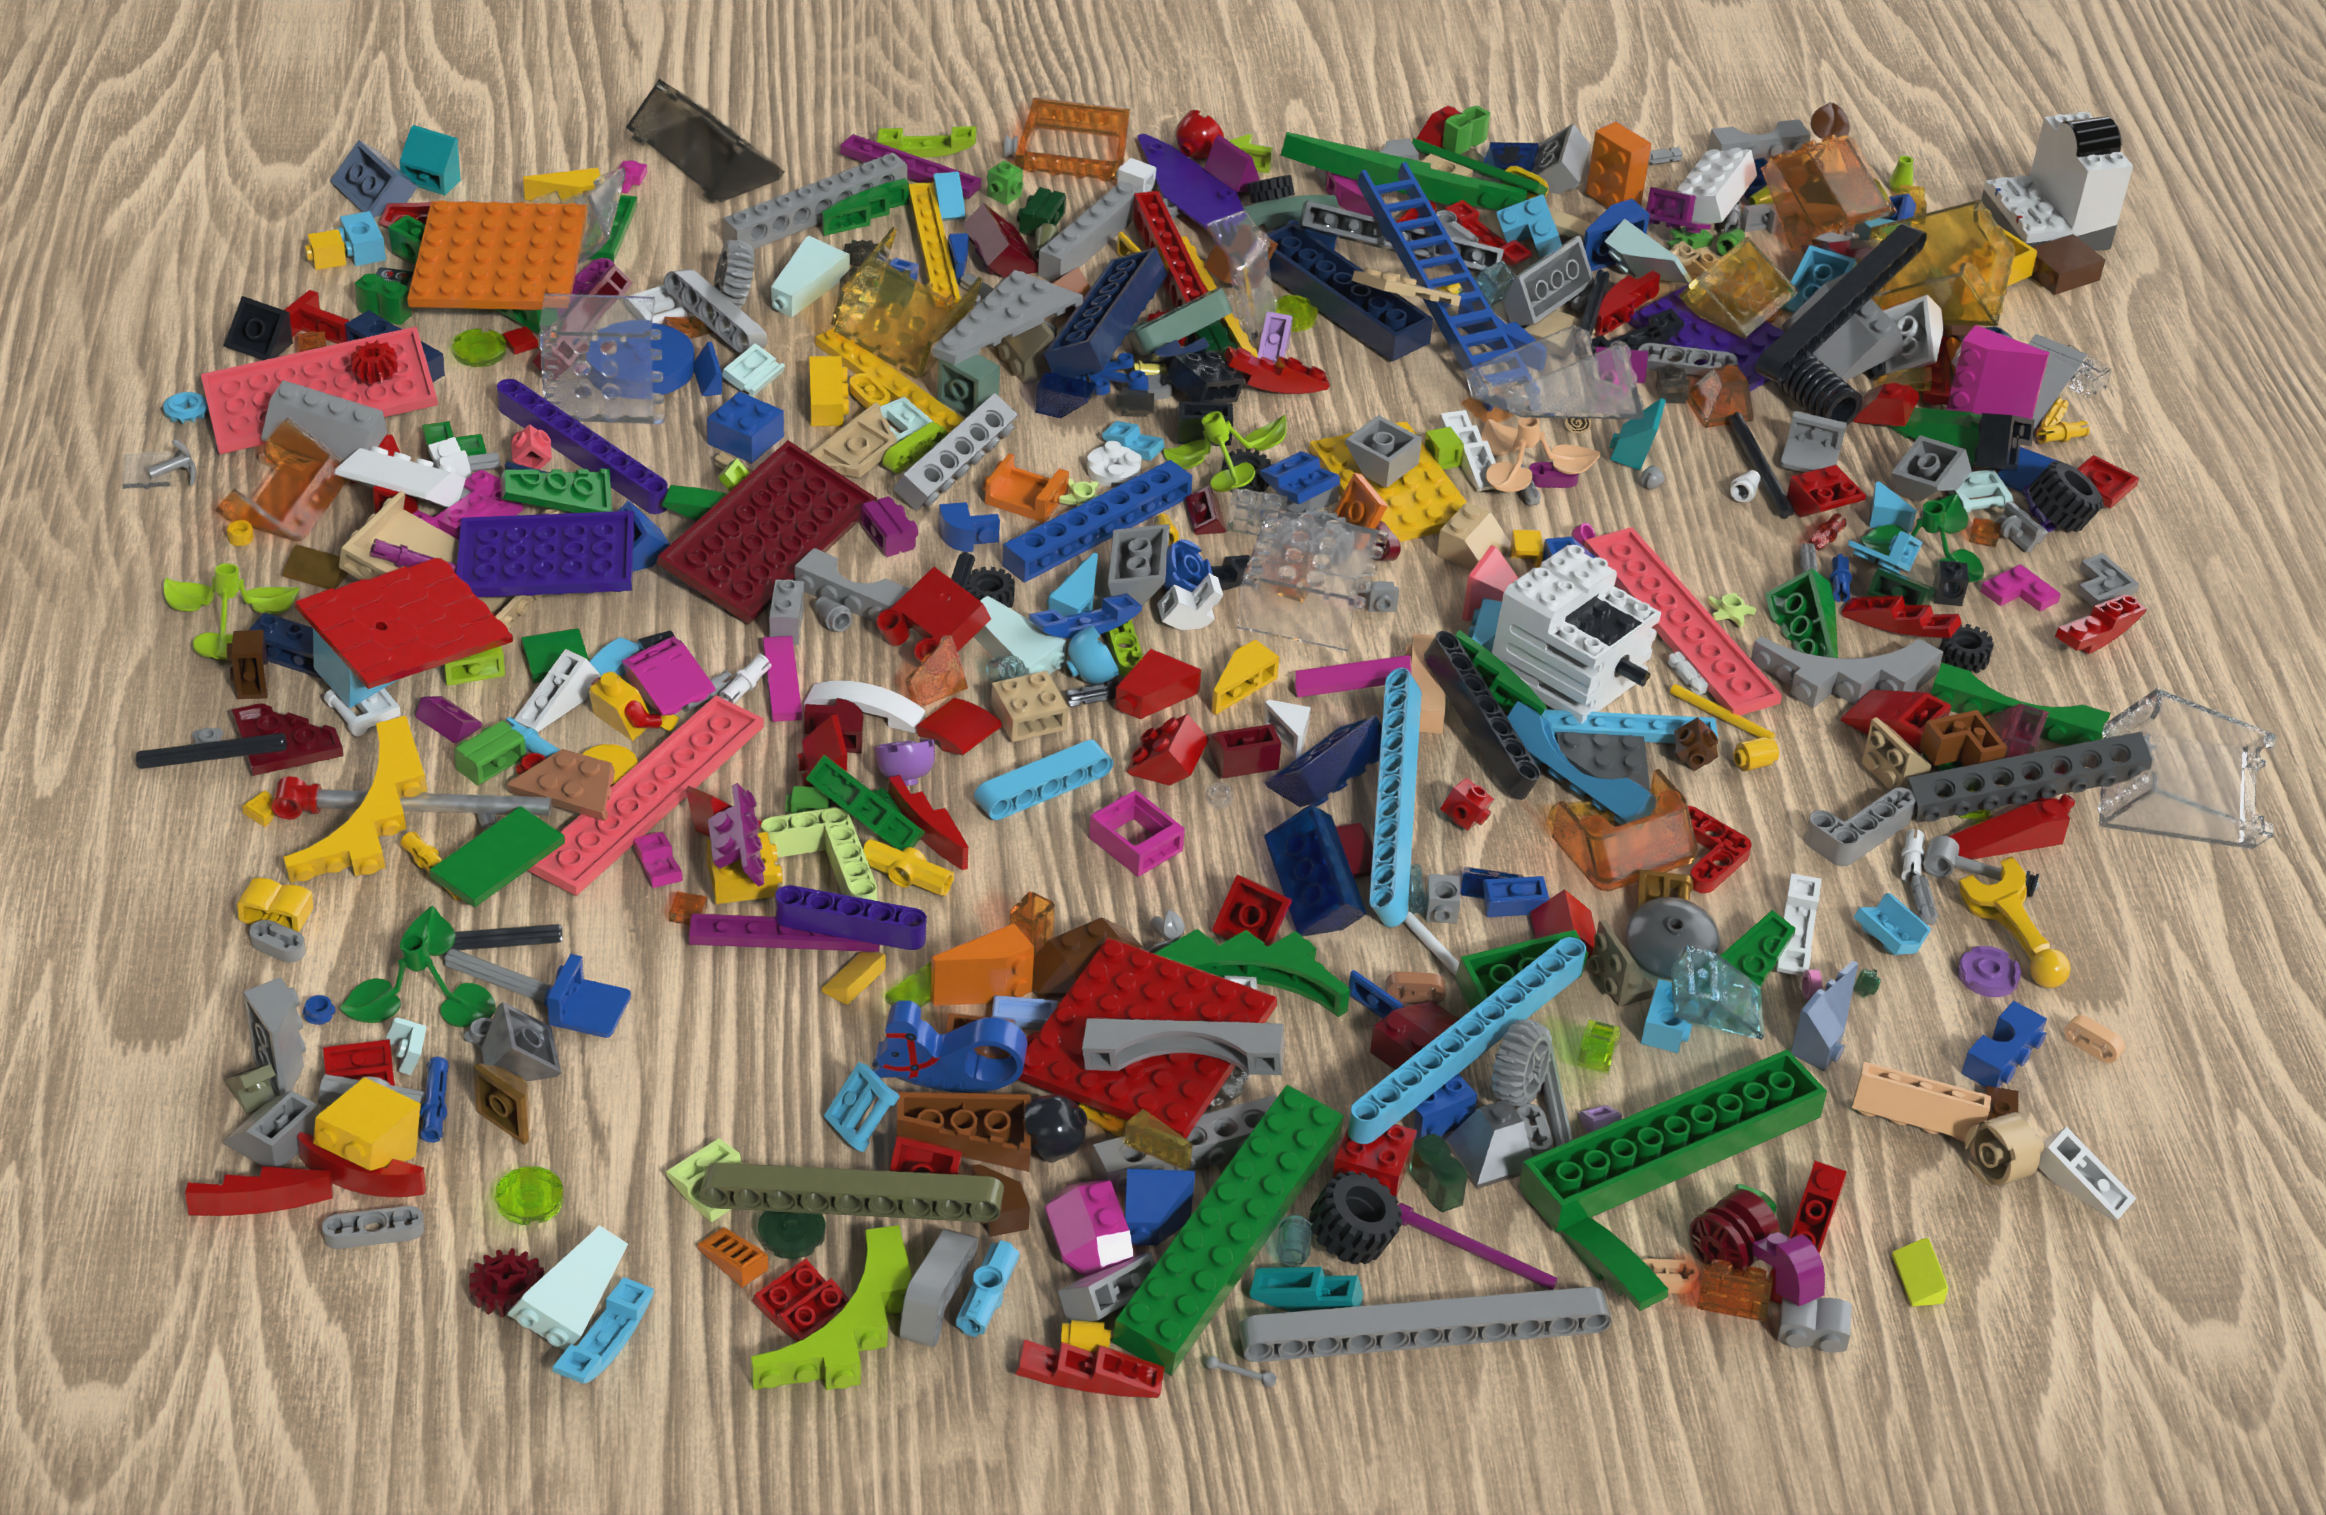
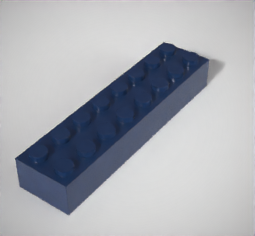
M1292 222L1265 234L1278 245L1264 272L1393 362L1430 344L1433 324L1431 316L1397 293L1383 291L1352 281L1354 270L1365 271L1306 230L1298 228V225Z
M1156 247L1112 259L1083 298V304L1075 309L1043 353L1056 381L1063 379L1072 381L1083 374L1090 373V375H1095L1104 370L1106 363L1113 357L1115 350L1121 345L1124 337L1129 334V330L1138 321V317L1146 309L1149 301L1154 298L1155 292L1162 286V282L1168 275Z

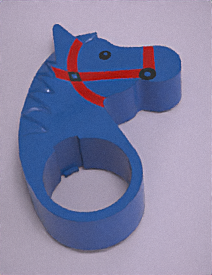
M902 1000L895 1002L890 1007L885 1029L886 1037L884 1041L879 1042L876 1058L872 1062V1066L875 1067L873 1071L879 1078L897 1077L911 1084L947 1092L982 1093L1000 1089L1019 1079L1024 1068L1027 1038L1024 1032L1012 1022L991 1017L975 1020L946 1034H938L929 1023L921 1020V1009L916 1003ZM995 1046L1006 1050L1012 1056L1005 1059L987 1058L977 1055L974 1048Z

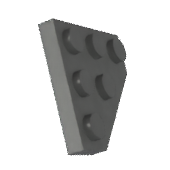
M1557 732L1556 741L1560 750L1568 761L1581 773L1603 779L1629 778L1650 792L1645 739L1643 736Z

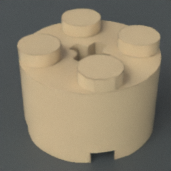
M2013 1112L1972 1126L1966 1135L1965 1150L1970 1149L1972 1159L1968 1160V1163L1975 1176L1982 1183L1988 1186H2002L2029 1177L2035 1173L2040 1163V1153L2044 1151V1142L2039 1135L2034 1133L2031 1126L2019 1113Z

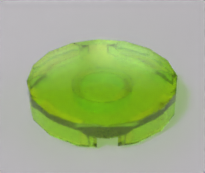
M1285 295L1279 300L1274 298L1267 305L1268 312L1291 315L1293 317L1291 332L1308 330L1317 322V307H1313L1309 299L1299 295Z
M479 328L466 330L456 336L454 339L455 343L452 345L455 359L461 364L470 367L491 366L501 361L506 355V340L494 330H489V333L482 332V329Z
M522 1167L512 1170L502 1177L496 1186L495 1199L500 1214L508 1221L520 1225H530V1221L539 1220V1223L548 1221L558 1214L563 1205V1184L556 1174L545 1168Z

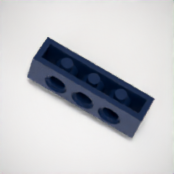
M369 310L345 323L347 342L402 330ZM421 341L431 379L434 382L445 376L443 353Z

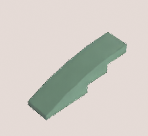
M1303 195L1258 202L1243 207L1247 214V219L1239 228L1240 230L1242 226L1253 228L1265 223L1267 231L1288 224L1289 221L1299 222L1303 203L1307 200L1336 208L1340 207L1336 195Z

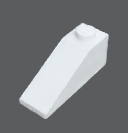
M565 649L515 717V721L526 728H533L539 732L585 701L589 696L588 690L590 685L596 678L601 677L600 673L586 658Z
M2068 1127L2047 1137L2044 1141V1151L2040 1153L2038 1168L2059 1187L2113 1221H2117L2136 1200L2132 1193Z

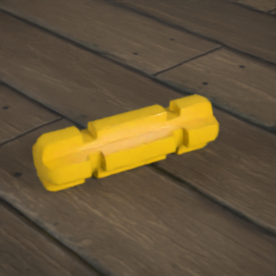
M2057 398L2045 415V418H2043L2040 427L2054 426L2060 422L2063 414L2067 411L2068 401Z

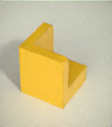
M1513 530L1510 557L1533 559L1534 568L1541 567L1544 554L1541 530Z

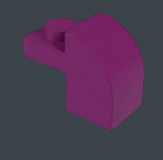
M1777 1232L1753 1243V1255L1776 1268V1293L1797 1306H1802L1825 1295L1824 1265L1819 1252L1806 1236L1801 1234L1789 1239L1786 1235Z

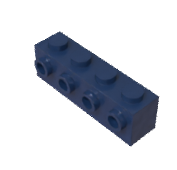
M265 612L251 626L249 630H264L268 662L323 679L314 669L312 627Z

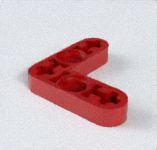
M1684 805L1678 807L1675 811L1674 828L1711 850L1693 866L1690 872V877L1693 879V890L1698 893H1710L1748 860L1752 843L1745 835L1696 807ZM1707 831L1715 832V833L1719 834V836H1717V837L1709 836V835H1707L1705 832H1707ZM1723 861L1727 866H1718L1713 862Z

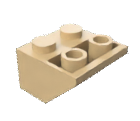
M1877 717L1872 719L1861 763L1890 791L1898 787L1908 788L1909 777L1929 774L1931 765L1880 719Z

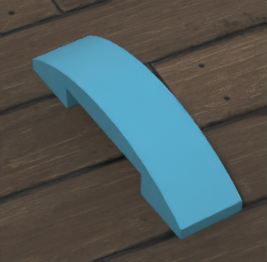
M623 1277L606 1298L605 1311L577 1346L569 1345L554 1364L553 1372L582 1384L595 1379L610 1365L632 1336L654 1295V1289Z

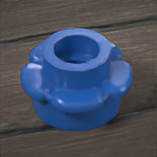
M323 995L310 997L305 1002V1007L303 1008L305 1020L315 1025H323L332 1019V1015L335 1014V1006L328 997Z

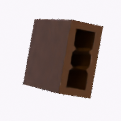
M2074 234L2032 247L2037 250V255L2031 277L2053 295L2101 279L2106 259Z

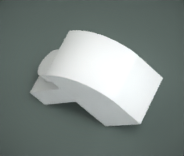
M1209 573L1193 592L1174 584L1157 603L1162 622L1180 630L1201 629L1215 620L1212 608L1223 597L1218 577Z

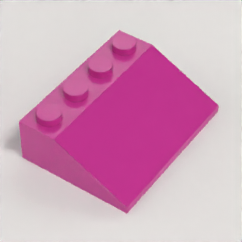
M1975 325L1963 340L1946 410L1972 412L1980 415L1982 413L2014 415L2032 419L2050 352Z

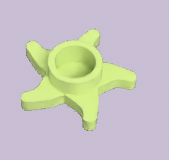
M1069 479L1068 490L1070 493L1065 496H1059V503L1076 505L1078 507L1099 496L1095 494L1099 482L1088 483L1082 481L1074 483L1073 479Z
M1736 593L1724 595L1722 600L1715 599L1712 596L1708 597L1707 603L1718 611L1712 614L1715 620L1730 619L1736 622L1739 627H1743L1745 622L1744 615H1755L1756 608L1745 605L1743 599L1737 596Z

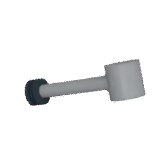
M1936 836L1930 841L1923 866L1931 876L1937 878L1948 877L1952 874L1954 867L1998 881L2002 880L2000 868L1958 856L1959 845L1951 837ZM2027 871L2025 884L2027 894L2030 893L2029 896L2033 897L2034 891L2038 890L2040 885L2038 881L2040 874L2036 873V876H2034L2033 874L2030 875L2031 871Z

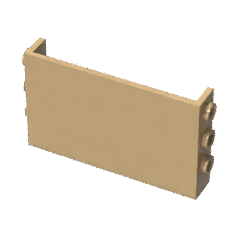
M400 491L392 499H387L382 509L377 514H372L360 530H355L352 533L349 541L341 548L339 568L360 580H369L399 569L392 562L370 556V548L375 538L397 546L401 544L406 545L407 549L434 558H442L446 562L457 564L459 540L404 510L406 493ZM542 595L478 598L489 607L491 613L498 620L505 624L509 631L515 619L519 615L524 616L530 604L535 599L539 600Z

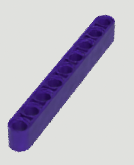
M504 379L497 384L498 409L506 417L524 429L530 424L537 430L544 431L550 437L551 447L581 468L588 469L589 472L609 469L611 488L650 514H661L668 509L662 506L668 491V484L665 479L515 379Z

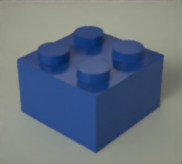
M740 391L707 417V444L749 463L756 461L784 437V410Z

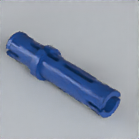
M433 1057L427 1063L425 1102L421 1106L420 1115L423 1118L421 1137L429 1143L438 1142L443 1137V1120L447 1117L445 1095L449 1062L442 1057Z

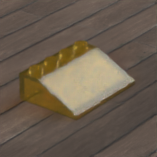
M1747 236L1699 275L1679 297L1697 316L1745 339L1796 296L1799 291Z

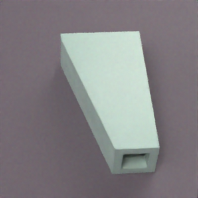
M989 596L980 600L987 609L991 620L974 638L1013 678L1048 671L1050 675L1055 670L1063 667L1067 659L1066 640L1043 632L1029 619Z
M598 1226L514 1304L507 1315L517 1320L521 1326L531 1329L547 1339L551 1345L565 1351L570 1344L573 1345L582 1336L628 1243L603 1227Z

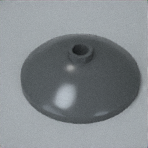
M1662 897L1644 903L1632 914L1626 929V944L1635 962L1648 973L1663 979L1685 980L1699 975L1715 960L1719 948V933L1713 919L1698 905L1681 898ZM1671 926H1677L1680 929H1674Z

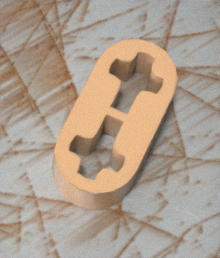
M2084 1015L2075 1016L2064 1028L2065 1036L2070 1043L2105 1063L2114 1062L2125 1050L2124 1041L2118 1034Z
M1643 1259L1668 1288V1294H1687L1696 1288L1699 1270L1694 1263L1683 1259Z

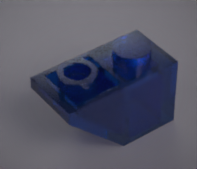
M1044 372L1036 389L1035 413L1063 418L1088 403L1096 388V383L1065 377L1056 373Z

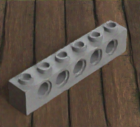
M994 393L907 470L893 490L916 511L925 504L930 507L940 496L938 494L940 490L945 493L954 484L955 480L953 479L955 477L961 479L970 469V466H968L970 463L975 466L984 457V450L987 449L990 452L1000 442V436L1006 438L1013 431L1015 426L1012 423L1018 414Z
M1272 1095L1203 1114L1185 1141L1153 1129H1147L1093 1144L1091 1167L1098 1179L1111 1181L1116 1193L1125 1191L1127 1169L1195 1171L1231 1161L1277 1096Z

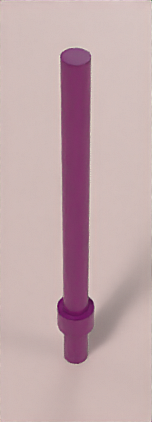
M1404 1203L1397 1204L1402 1210L1400 1218L1403 1220V1226L1409 1224L1550 1290L1555 1288L1558 1281L1557 1277L1413 1212L1414 1208Z

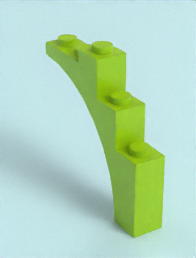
M899 1225L865 1230L866 1264L861 1281L844 1309L826 1326L807 1338L787 1347L751 1356L753 1390L775 1388L794 1383H809L821 1379L824 1380L826 1390L845 1389L850 1386L861 1385V1361L858 1351H871L877 1348L888 1347V1322L886 1314L903 1312L906 1291L912 1280Z

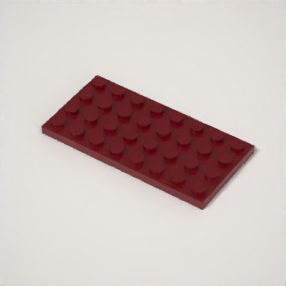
M787 440L658 556L656 564L747 624H750L772 604L775 579L795 581V565L813 548L826 553L861 520L862 504L873 500L877 502L878 498Z

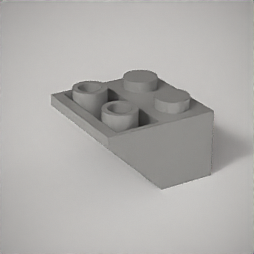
M294 1091L271 1098L224 1139V1144L262 1166L282 1168L299 1153L298 1134L303 1132L314 1136L315 1117L319 1115L318 1105Z

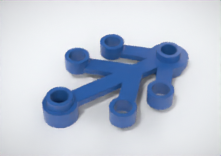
M1121 353L1118 355L1117 361L1110 362L1109 359L1103 371L1095 375H1090V373L1083 374L1077 379L1070 381V387L1072 390L1077 391L1085 389L1086 377L1084 375H1086L1094 387V393L1097 395H1106L1110 392L1108 380L1127 383L1130 393L1141 394L1148 391L1149 382L1145 372L1140 370L1133 371L1130 374L1114 372V370L1129 369L1134 366L1133 355L1131 353Z

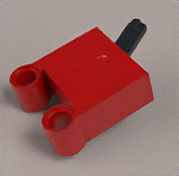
M968 552L959 554L951 579L934 566L890 609L881 612L877 617L876 622L886 642L892 646H899L905 643L909 638L910 628L925 638L916 644L914 654L924 672L929 675H937L943 672L947 667L948 661L991 620L984 604L965 590L975 562L974 555Z

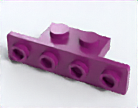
M1650 187L1646 211L1650 214L1649 224L1660 225L1662 221L1666 222L1665 227L1680 229L1681 226H1685L1686 231L1692 233H1701V229H1711V224L1692 221L1696 195Z
M736 783L732 785L734 806L708 819L713 862L721 869L741 858L744 872L759 887L765 884L763 876L765 865L761 859L760 850L762 849V843L757 833L759 822L754 811L756 801L749 790L745 791Z

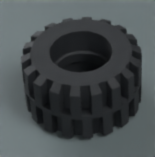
M2052 461L2029 487L2030 496L2038 509L2053 523L2069 531H2081L2104 506L2103 498L2092 481L2075 467L2061 461Z
M1347 1171L1346 1174H1337L1335 1178L1330 1180L1310 1209L1311 1213L1309 1214V1222L1312 1223L1310 1228L1312 1234L1318 1236L1317 1242L1320 1245H1324L1327 1248L1325 1251L1332 1255L1334 1253L1338 1256L1339 1260L1345 1262L1347 1259L1351 1264H1358L1360 1261L1363 1264H1367L1372 1259L1376 1260L1399 1232L1403 1221L1400 1218L1402 1210L1397 1206L1398 1200L1396 1196H1392L1389 1193L1391 1190L1386 1185L1382 1186L1379 1183L1380 1180L1375 1177L1371 1179L1366 1173L1360 1172L1357 1175L1354 1171Z

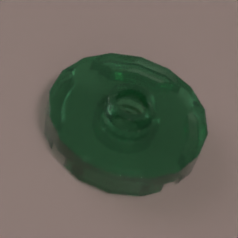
M764 1211L759 1218L758 1238L761 1246L766 1251L767 1248L773 1251L774 1256L779 1258L798 1259L809 1256L825 1240L826 1222L823 1214Z

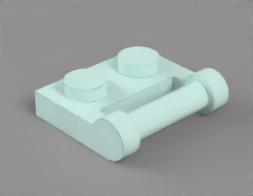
M905 397L880 407L883 417L891 421L902 431L898 433L889 425L890 430L893 431L897 439V443L928 423L934 422Z
M1994 469L1971 472L1958 490H1947L1950 495L1957 493L1967 514L1971 510L1999 506L2004 509L2007 502H2013L2010 491ZM1996 495V496H1993V497H1986V498H1979V499H1971V500H1969V498Z

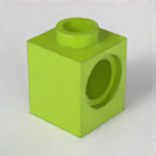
M1451 426L1426 431L1425 446L1443 470L1462 466L1464 443Z

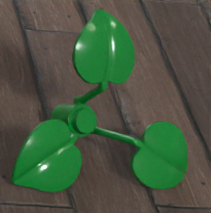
M1957 493L1940 501H1927L1923 505L1922 518L1917 519V524L1911 535L1916 537L1921 527L1928 533L1940 532L1943 551L1946 556L1940 560L1967 563L1968 583L1982 579L1984 567L1974 553L1965 549H1958L1951 554L1948 549L1945 533L1953 534L1964 530L1969 520L1968 514L1963 508ZM1883 525L1875 528L1868 535L1861 537V543L1863 546L1889 556L1891 552L1889 551V545L1895 535L1898 536L1900 531L1907 532L1897 525Z
M431 906L415 919L400 941L403 958L398 960L399 969L395 986L392 988L391 983L384 979L373 978L366 980L353 989L347 1000L340 1006V1010L349 1018L364 1023H377L391 1018L401 1008V1000L396 994L401 990L406 967L415 972L422 971L428 967L443 994L449 998L443 1002L440 1009L443 1019L452 1026L469 1027L473 1021L479 1018H490L496 1012V1004L492 995L478 984H460L454 993H451L446 987L430 956H439L447 952L455 942V932L451 924L439 914L434 906Z

